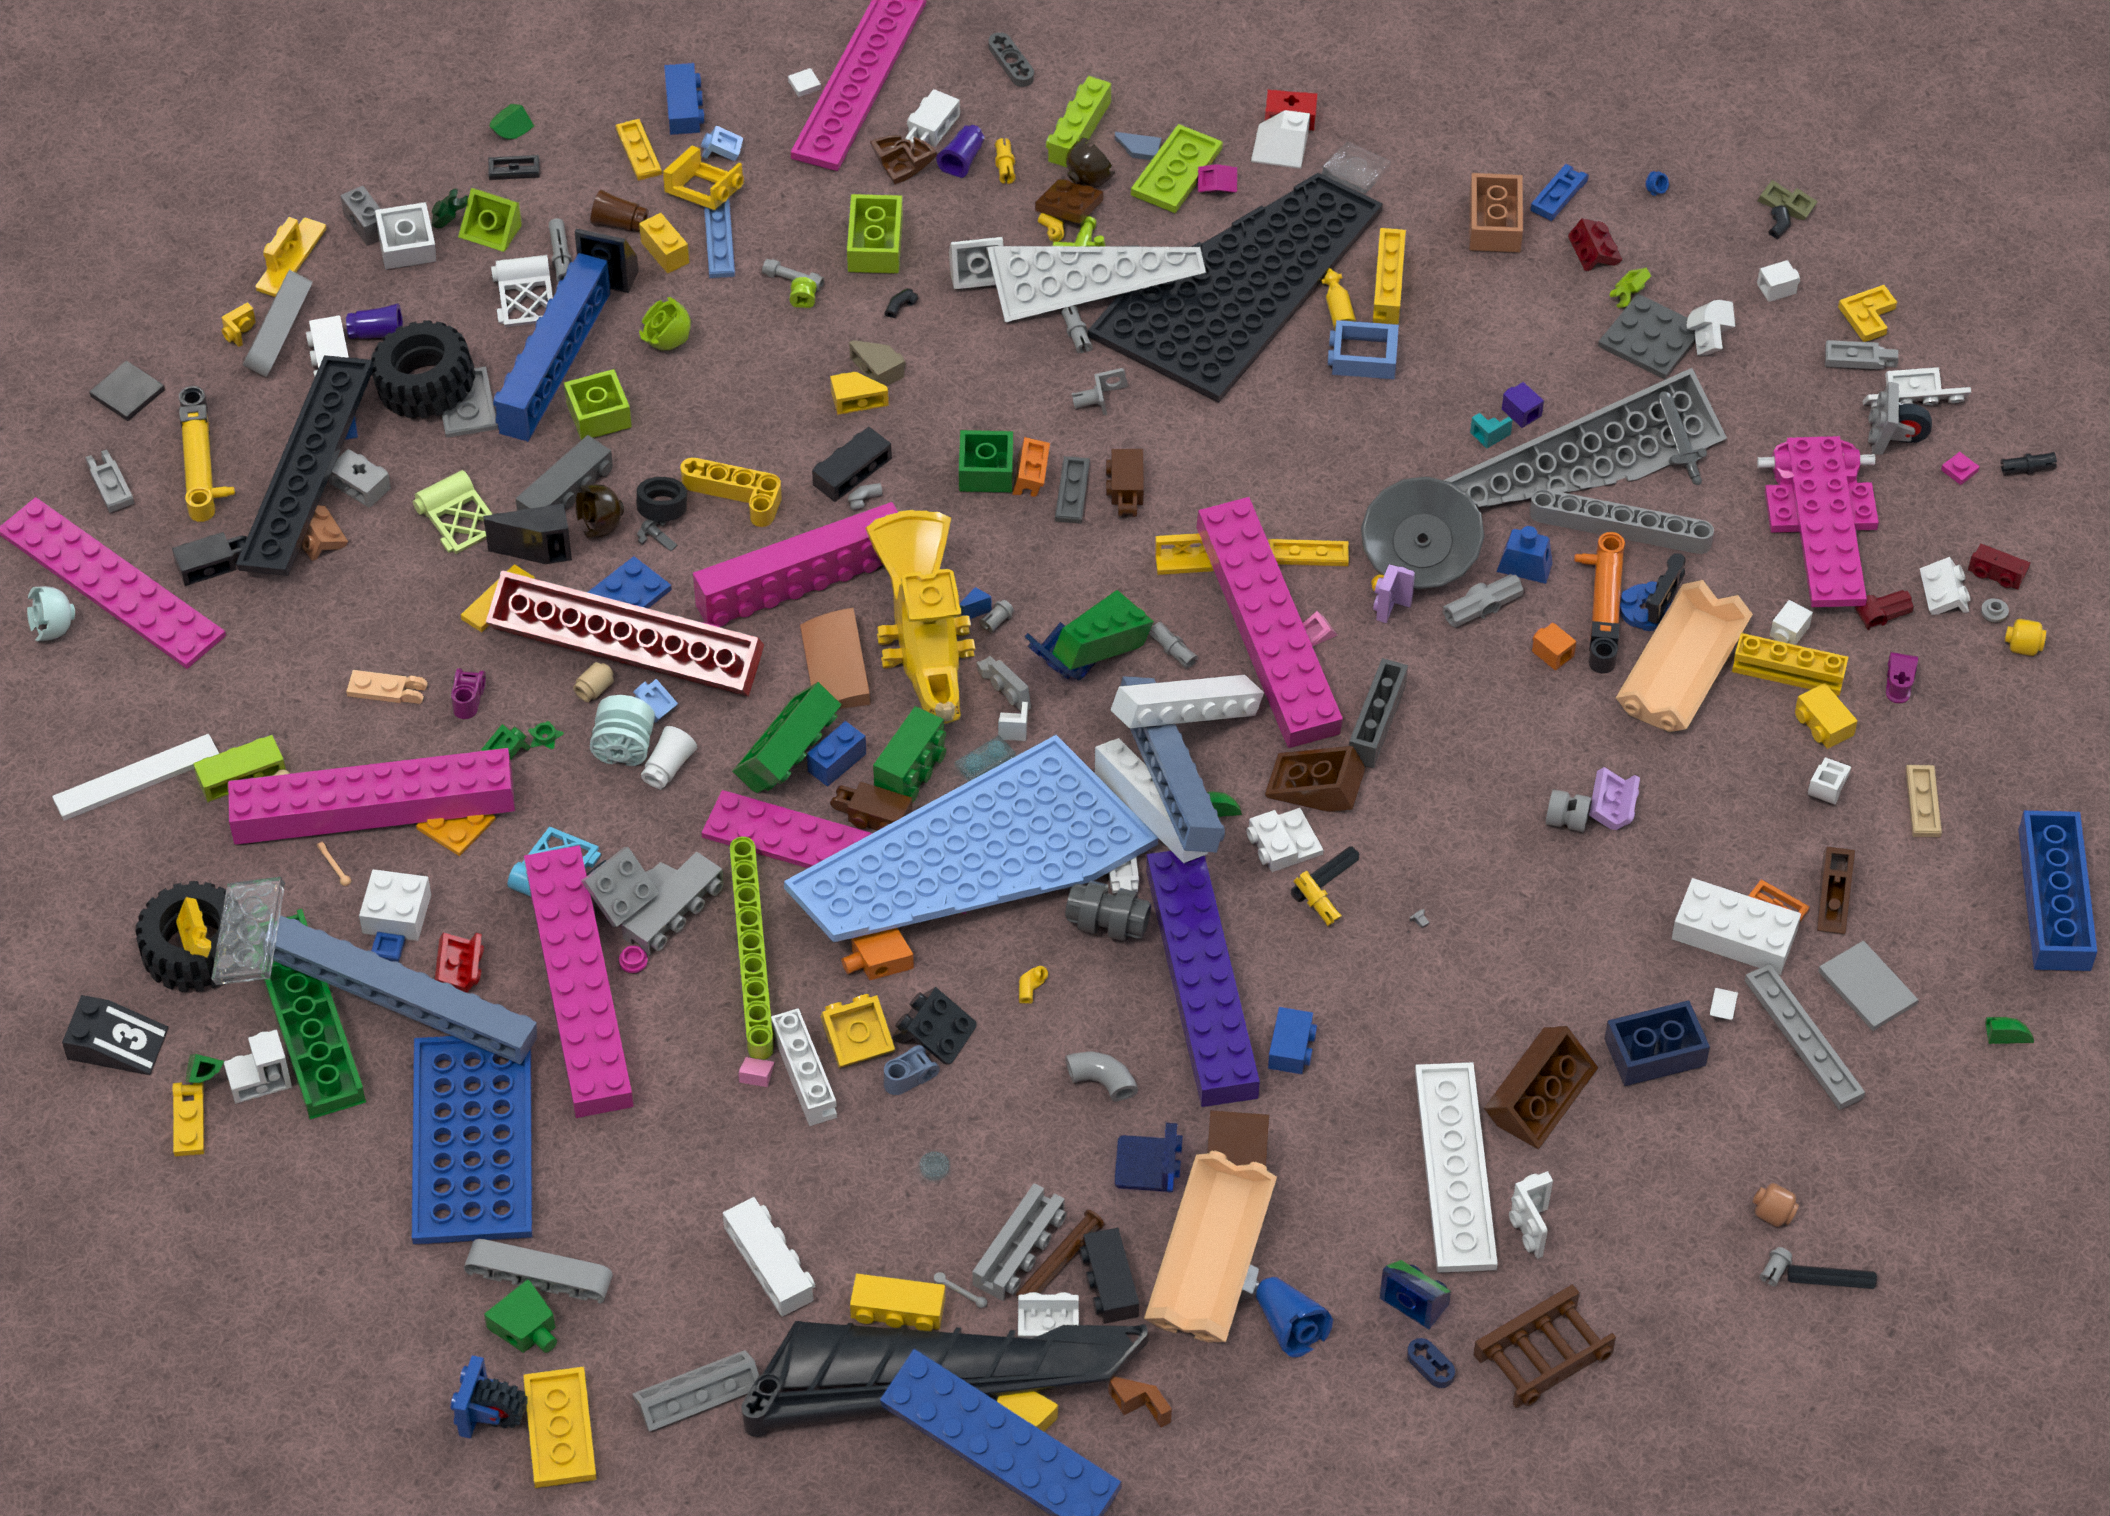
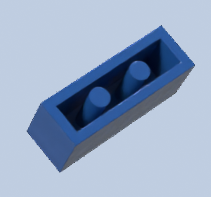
M694 63L664 65L670 135L700 133V124H704L703 109H698V106H703L702 91H697L696 89L701 88L700 73H695Z

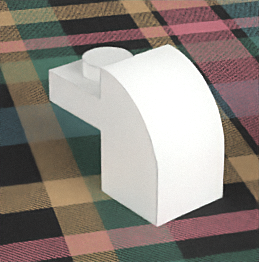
M1714 300L1694 309L1690 313L1687 320V329L1695 330L1697 355L1706 356L1722 349L1721 333L1735 327L1733 302Z

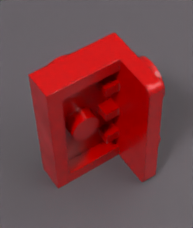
M443 932L439 938L435 980L449 983L456 989L466 993L469 992L473 985L476 986L481 977V969L478 968V964L484 952V946L481 945L482 934L475 933L471 940Z

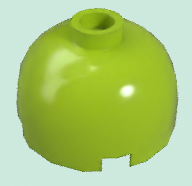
M667 297L669 301L662 302L659 300L649 308L642 319V323L645 325L643 331L639 330L643 341L663 351L672 350L685 343L691 327V319L687 310L671 297Z

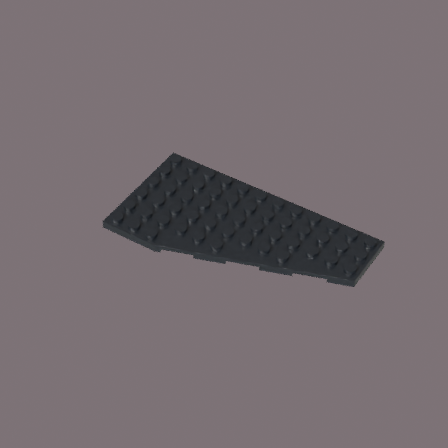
M1318 172L1294 186L1293 191L1265 207L1261 205L1231 223V227L1204 243L1198 242L1191 246L1200 247L1206 273L1119 294L1088 329V337L1219 403L1319 286L1322 279L1325 278L1328 269H1333L1382 212L1383 203Z

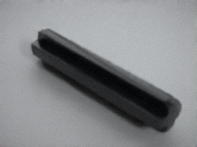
M1349 846L1310 874V876L1321 888L1357 862L1360 854L1353 846ZM1297 885L1291 889V896L1296 901L1302 902L1306 899Z
M1789 1265L1787 1270V1279L1791 1283L1874 1289L1877 1284V1274L1874 1271Z

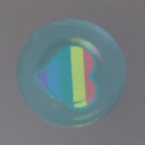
M929 1152L920 1160V1172L926 1179L940 1180L949 1172V1160L943 1153Z

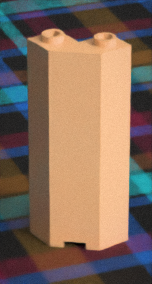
M1703 580L1683 584L1616 696V699L1624 710L1634 718L1668 732L1687 729L1737 643L1740 633L1744 631L1753 614L1738 595L1717 599Z
M1210 1151L1209 1154H1197L1144 1317L1145 1320L1163 1330L1177 1333L1179 1329L1183 1332L1194 1334L1195 1339L1209 1343L1226 1342L1277 1179V1176L1268 1172L1267 1167L1261 1163L1251 1162L1250 1165L1236 1166L1226 1159V1155L1217 1151Z

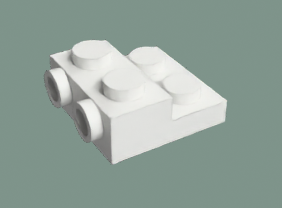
M1301 808L1280 815L1273 810L1249 819V827L1246 829L1248 839L1252 844H1257L1259 859L1263 865L1268 864L1271 872L1323 855V848Z

